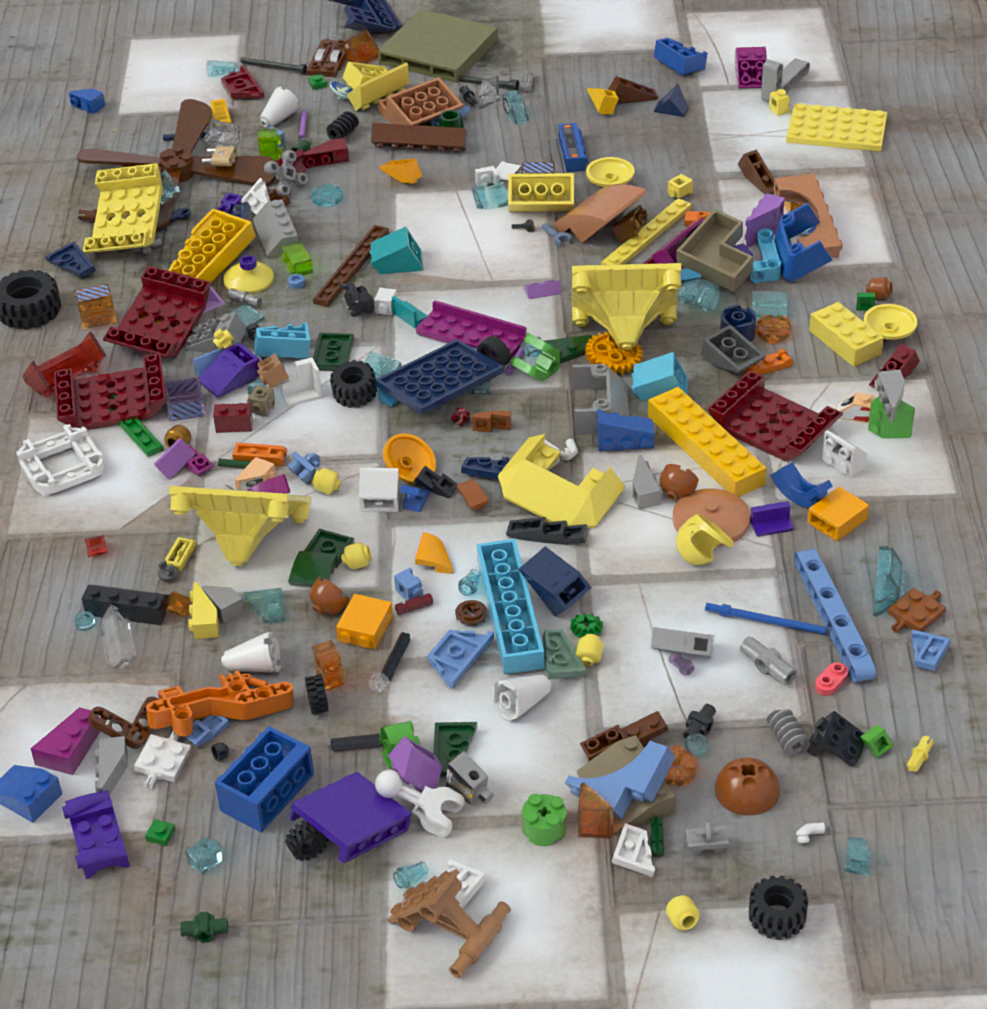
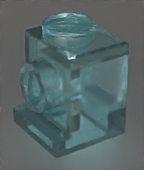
M205 837L193 847H187L185 849L187 863L201 875L205 874L223 860L220 843L216 839L210 840Z
M849 837L845 872L868 876L871 849L866 848L867 839Z

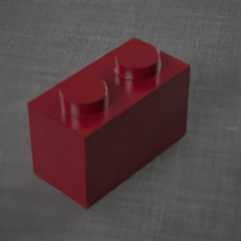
M251 403L215 404L213 419L216 433L252 432L253 413Z

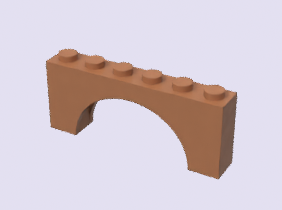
M814 173L775 178L774 193L776 196L784 197L786 202H792L800 206L808 203L820 220V223L816 225V229L809 235L798 238L797 243H802L806 248L820 240L831 258L839 257L843 244L838 238V230L836 227L834 228L833 217L829 214L828 204L824 201V194L820 191L819 180H816Z

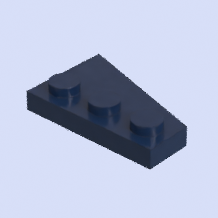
M74 241L45 256L47 262L80 278L96 271L92 262Z
M466 457L461 466V473L470 476L486 477L487 479H498L499 473L510 460L509 457H502L500 460H492L490 457Z

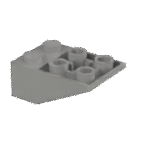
M236 312L224 314L220 318L211 319L207 323L194 326L184 349L199 352H212L219 349L213 342V339L216 338L214 333L219 329L223 331L227 329L235 338L232 341L234 345L241 342L247 326Z

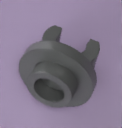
M166 560L159 563V579L171 581L177 577V568L173 564L167 565Z

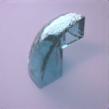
M690 279L681 283V288L678 289L677 300L684 304L694 303L705 311H713L719 300L720 287L715 282L707 279Z

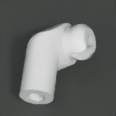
M568 439L565 442L567 448H564V452L561 450V456L566 461L571 460L578 453L573 439Z
M824 823L805 824L796 831L798 843H808L810 841L809 835L825 834Z

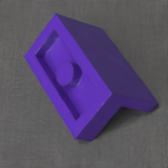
M789 501L751 507L750 523L757 537L794 530L790 519L791 506Z

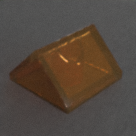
M367 29L344 41L347 61L367 64L378 58L379 48Z
M582 782L580 784L578 803V837L610 839L613 837V807L585 782Z

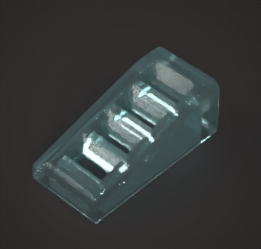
M207 60L206 72L208 77L239 71L236 62Z

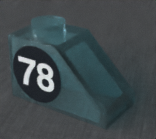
M517 90L503 93V110L513 123L519 124L529 121L525 103Z

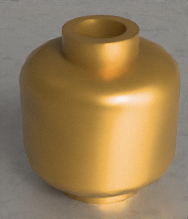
M175 425L166 432L164 441L166 446L170 448L179 438L189 445L192 437L189 429L185 426Z

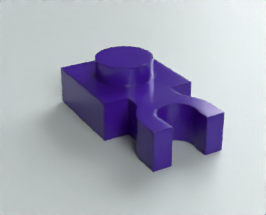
M227 193L217 209L231 214L233 207L241 204L242 195Z

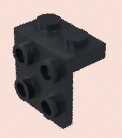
M835 711L825 718L821 717L815 725L817 728L815 733L809 739L810 746L807 752L814 757L827 748L848 765L855 766L865 744L861 738L865 733Z

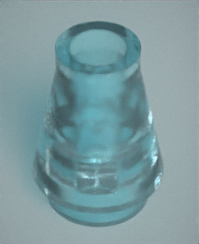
M470 570L458 582V589L461 594L470 596L477 591L481 576L478 570Z
M423 861L398 867L393 873V878L399 888H409L423 875L428 873V868Z

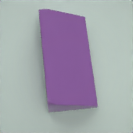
M556 279L524 285V290L529 299L557 295L562 292L560 281Z
M179 438L154 465L170 480L195 453Z

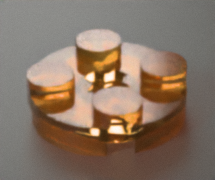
M772 314L762 316L757 321L756 334L762 339L767 340L768 343L776 344L778 341L791 336V321L782 315H778V317H772Z
M674 745L669 748L676 756L672 765H678L679 769L670 767L664 780L668 785L672 783L676 784V786H684L695 778L697 761L682 746Z

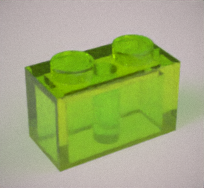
M277 128L258 129L260 156L272 157L276 162V160L282 157L283 153L282 147L279 148L281 134H278Z
M301 241L282 246L280 257L282 263L286 264L288 272H291L292 275L313 273L312 259Z

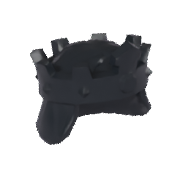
M352 282L339 284V287L346 290L344 298L348 310L352 309L350 312L351 316L362 311H374V299L364 286L356 287Z

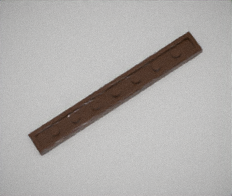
M374 225L313 298V304L329 308L343 290L342 287H339V284H348L371 256V242L388 235L389 228Z

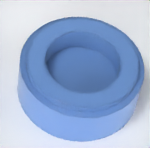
M293 274L288 278V285L292 289H300L305 285V278L301 274Z

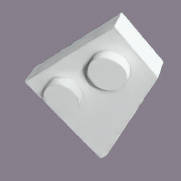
M261 178L241 200L242 203L247 201L250 205V210L255 214L267 202H270L266 183Z

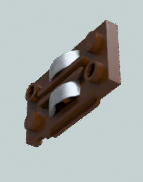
M322 39L306 70L307 75H323V77L336 78L348 58L350 42Z

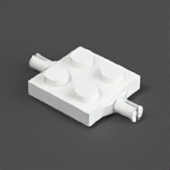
M174 730L169 738L151 734L134 765L135 772L148 776L144 783V787L147 789L148 787L152 789L156 780L175 782L191 752V745L177 742L180 736Z

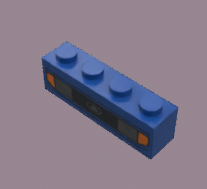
M577 123L558 124V139L566 172L585 171V164H588V156L586 155L583 137L581 136V129H578Z

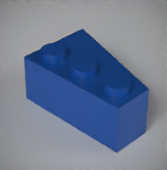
M668 37L656 40L654 57L668 65L669 68L676 70L680 75H687L688 73L705 69L708 52L703 51L700 53L695 51L696 48L694 47L686 48L683 46L684 43Z
M597 409V443L599 451L654 448L655 433L652 419L633 415L629 417L620 416L617 412L610 414Z

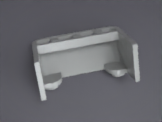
M604 364L573 365V389H607V399L594 401L593 409H574V434H597V409H601L604 413L613 414V412H617L620 416L629 417L628 387L618 375Z

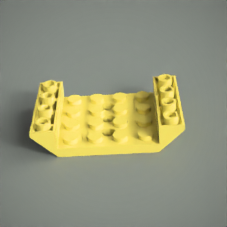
M156 163L97 170L95 185L100 190L93 235L92 237L85 238L83 253L140 248L154 243L163 190L159 165Z

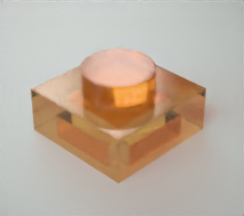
M172 591L169 595L166 611L185 617L188 613L190 598Z

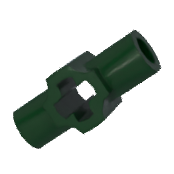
M200 912L195 916L194 921H181L180 925L181 937L194 936L195 940L201 943L210 942V940L215 938V934L228 933L229 928L228 918L215 919L214 915L208 912Z

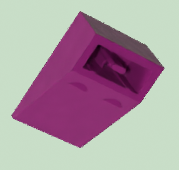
M766 46L737 47L734 59L738 88H762L763 66L767 60Z

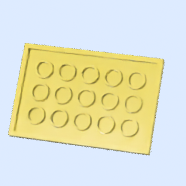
M794 103L786 143L881 151L887 112Z

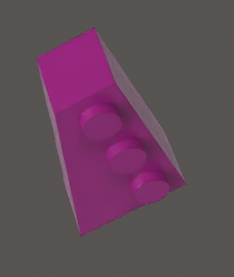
M79 707L31 747L35 765L73 775L101 732L88 723L87 717L91 710Z

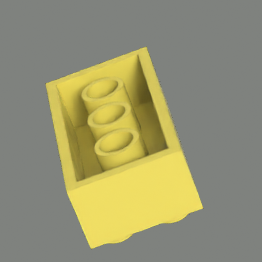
M836 302L810 314L809 331L853 367L882 354L884 337L841 303Z

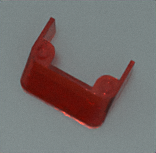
M91 331L79 345L37 366L35 361L31 362L23 373L22 378L40 396L45 395L47 397L55 392L54 371L72 368L75 379L88 371L92 373L99 369L98 365L106 357V354Z

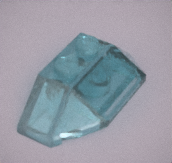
M879 546L873 608L874 617L888 611V608L899 600V597L904 595L905 585H901V583H905L906 571H902V561L891 546Z

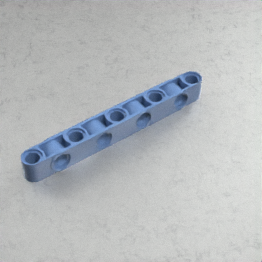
M816 549L795 552V565L825 627H827V631L843 664L848 668L852 681L858 683L876 679L874 663Z

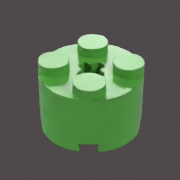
M412 721L380 728V744L384 746L382 755L386 766L390 769L393 768V763L388 755L404 736L420 745L419 737L413 734Z
M532 794L523 805L522 831L531 843L538 846H550L554 844V841L564 838L567 831L566 807L561 797L548 794Z

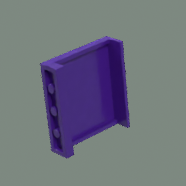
M355 772L292 802L290 821L302 817L340 847L338 859L346 863L408 831L412 813L393 798L381 796L372 782L359 772Z

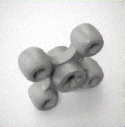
M292 150L282 153V166H278L275 161L267 162L264 165V171L270 175L275 174L277 180H279V184L275 189L277 195L287 196L289 194L290 188L288 183L290 180L297 186L304 185L307 182L306 174L296 173L295 168L292 166L296 160V153Z

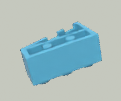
M303 322L302 326L294 327L292 324H287L286 328H278L277 326L256 328L255 356L267 357L276 353L278 358H308L311 340L307 322Z

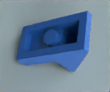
M401 485L400 492L405 493L403 509L420 512L430 495V491Z

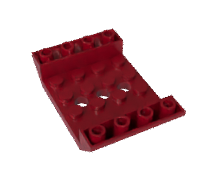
M148 266L141 276L143 285L141 291L118 328L110 326L103 337V341L150 354L161 353V357L164 358L177 357L206 309L211 282Z
M161 353L143 356V368L74 379L72 368L54 371L57 420L66 425L70 424L72 428L81 429L85 427L86 429L116 425L120 421L125 423V420L132 419L134 421L136 418L139 420L151 419L167 402Z
M751 370L708 407V411L713 419L730 435L783 461L802 455L826 430L843 416V412L826 406L820 413H817L765 389V377Z

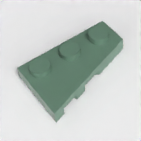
M563 629L544 630L542 638L548 679L585 677L587 669L576 655V651Z

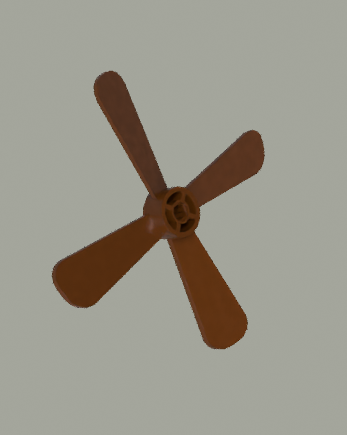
M195 99L182 101L173 148L161 152L160 157L102 149H84L77 154V160L86 164L139 166L157 163L161 167L164 177L162 179L163 190L156 230L163 228L171 221L179 183L188 181L194 174L254 185L261 178L265 181L266 186L270 185L276 177L275 174L270 175L264 171V165L267 162L275 161L269 156H236L235 162L231 166L203 164V158H212V156H193L192 152L213 115L209 105Z

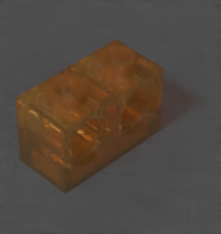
M330 640L313 646L316 675L322 674L325 691L344 685L341 655L333 641Z

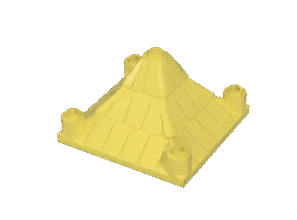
M681 263L572 266V323L577 327H585L590 322L591 316L593 320L608 330L618 347L622 348V350H631L636 346L644 328L653 322L658 315L660 322L664 325H672L677 321L676 305L678 289L681 288Z
M169 486V494L171 495L170 510H174V514L186 515V511H190V507L196 510V514L215 534V538L227 561H232L231 565L243 566V562H248L260 545L263 537L280 522H283L284 518H288L289 514L290 518H293V522L304 523L305 519L309 518V505L312 503V497Z

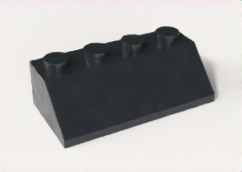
M88 585L81 599L85 615L161 626L174 596L172 594L104 585Z

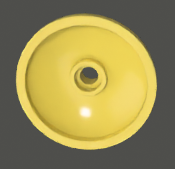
M604 157L591 162L587 166L586 176L589 181L600 187L627 184L634 177V167L624 159Z
M257 261L256 268L252 270H243L240 268V263H237L225 272L223 281L228 290L233 288L241 292L247 291L250 294H256L270 287L274 281V273L268 265Z
M895 304L874 306L865 313L863 322L884 337L885 340L903 339L911 335L917 327L915 314L909 309Z

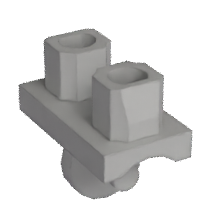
M704 822V828L685 829L688 851H691L692 855L701 854L703 850L711 849L714 853H720L724 851V848H729L726 826L710 827L709 822Z

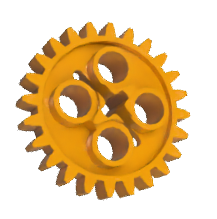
M604 331V335L598 333V336L593 335L592 339L588 340L585 355L587 356L586 360H590L589 364H604L616 375L617 372L624 375V371L630 373L631 369L634 370V365L642 362L643 350H641L642 346L638 345V342L631 350H622V348L617 346L611 335Z

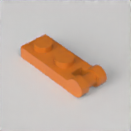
M780 349L777 353L766 355L765 359L743 372L746 374L751 370L762 375L791 367L794 361L788 356L785 349Z
M236 442L232 457L233 460L252 461L257 457L274 463L276 466H282L285 460L284 457L287 454V448L279 445Z

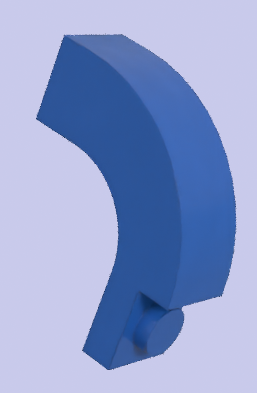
M793 462L770 475L781 493L802 507L813 506L828 494V489L833 487L830 480L818 485L807 482Z

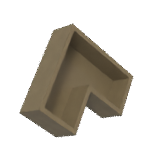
M714 209L676 251L677 263H681L682 268H688L700 273L701 277L735 292L753 271V256L733 247L743 236V221Z

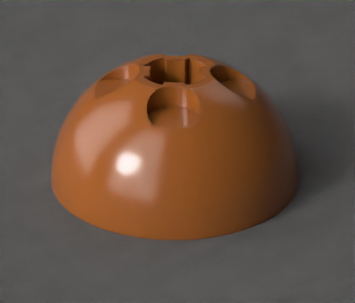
M742 757L732 760L721 769L715 781L714 791L717 800L729 811L740 815L762 814L770 810L777 803L780 796L779 781L775 772L765 762L756 758Z

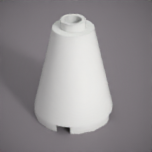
M277 87L274 90L259 118L263 127L275 126L299 110L298 99L290 90L281 89L282 87Z
M266 632L225 651L224 656L221 657L223 667L227 668L228 671L238 670L239 672H279L281 665L277 666V660H281L280 650L276 638H271L273 633Z
M544 675L501 679L494 683L492 687L494 704L498 703L500 707L498 712L504 719L509 721L517 719L550 693L551 682Z

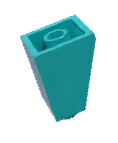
M406 226L371 242L370 254L372 260L370 262L372 267L377 269L380 274L424 270L422 250Z

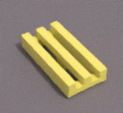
M178 537L165 558L167 565L173 564L174 567L178 568V571H182L196 547V540Z

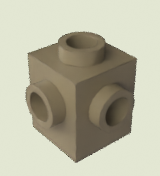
M256 385L252 394H249L247 403H251L252 413L267 416L270 410L274 408L275 396L273 388Z

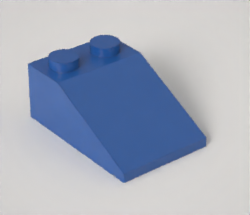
M13 765L0 778V804L32 823L62 795L58 777L42 768Z

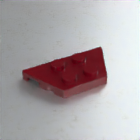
M241 65L238 72L232 71L229 75L221 78V84L231 98L264 97V91L245 65Z

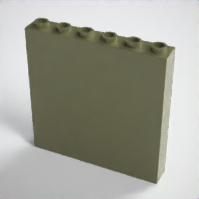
M420 9L378 50L379 64L398 67L407 62L408 71L458 83L459 76H464L498 41V27Z

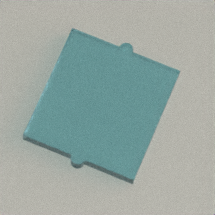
M247 304L228 313L236 312L246 326L252 323L257 324L265 319L263 315Z

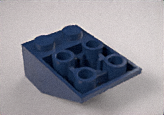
M546 546L518 569L554 616L566 611L592 588L578 570Z

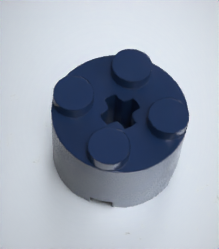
M741 305L726 307L721 314L720 330L731 325L748 341H753L756 328V313L749 307L747 309L741 308Z

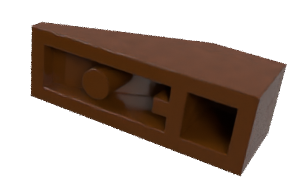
M615 76L608 90L615 91L619 98L618 101L621 103L658 99L655 89Z
M757 149L743 154L738 162V166L745 178L762 193H774L775 179Z

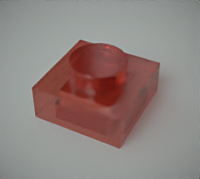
M104 535L85 539L89 557L108 553Z

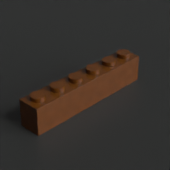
M373 123L371 142L375 147L379 148L390 146L391 148L399 149L402 146L411 150L419 147L422 150L435 148L437 151L452 149L453 152H461V150H466L467 130L465 128Z

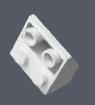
M829 430L825 431L823 461L850 478L866 468V452Z
M360 467V511L398 512L401 498L398 468Z

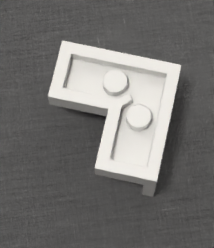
M313 358L296 361L297 376L290 377L280 383L281 394L288 407L322 398L319 369Z

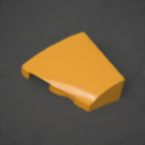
M423 532L415 557V564L435 566V572L453 574V567L443 542L438 537Z

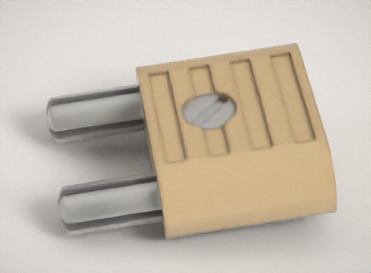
M235 146L207 148V153L213 155L212 158H203L202 163L212 164V166H231L235 162L237 148Z

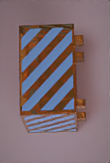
M108 283L74 290L83 330L117 323Z

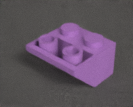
M404 736L388 755L393 763L392 767L399 772L405 784H413L420 793H422L425 786L436 789L442 770L440 761L435 754Z

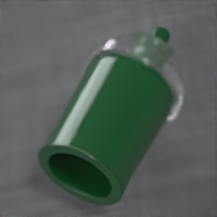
M302 138L291 150L295 152L302 149L303 152L312 149V140Z

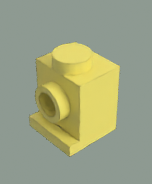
M779 89L770 93L769 109L777 116L791 112V109L788 107L790 99L785 90Z
M683 174L668 181L669 196L680 199L687 194H693V180Z

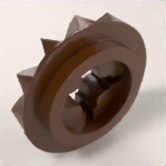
M477 600L464 601L456 607V620H460L461 624L467 623L469 626L473 623L478 625L480 621H485L487 607ZM468 610L475 615L471 616V614H468Z

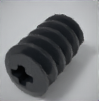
M345 111L327 126L326 132L330 140L344 138L359 125V120L354 113Z

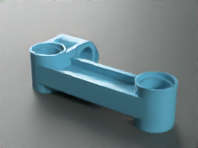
M767 228L760 229L758 231V249L762 261L753 262V271L750 273V279L754 283L778 281L781 278V261L779 260L773 239V232Z

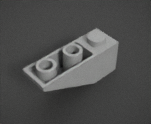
M901 370L878 372V378L875 380V390L879 391V400L884 404V413L888 415L890 422L894 421L904 393L905 380Z
M640 454L633 479L632 497L638 509L660 505L663 490L661 485L657 484L655 474L651 473L648 461H645Z
M653 627L651 648L712 656L715 635Z
M125 736L99 739V748H95L96 761H99V764L95 765L96 777H99V781H95L96 793L108 790L109 794H111L128 767V749Z

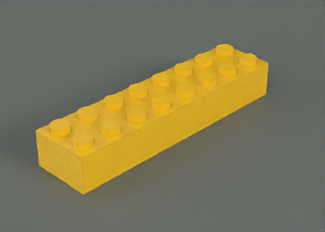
M679 387L648 400V417L726 491L740 497L766 484L767 468Z

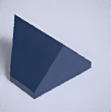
M678 83L658 102L654 112L680 117L685 116L688 105Z

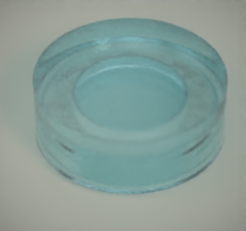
M91 612L77 614L74 618L75 626L81 631L90 630L95 625L94 615Z
M690 734L685 740V748L692 755H701L707 749L708 742L702 734Z

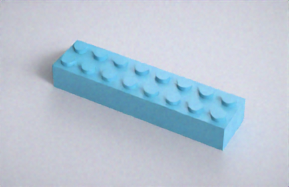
M516 539L476 544L478 566L504 675L545 669L544 649L527 582L518 570L522 563Z

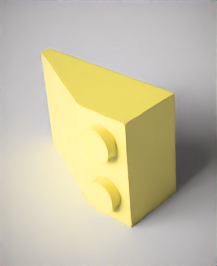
M348 62L342 78L347 82V85L354 89L358 85L388 70L383 66Z

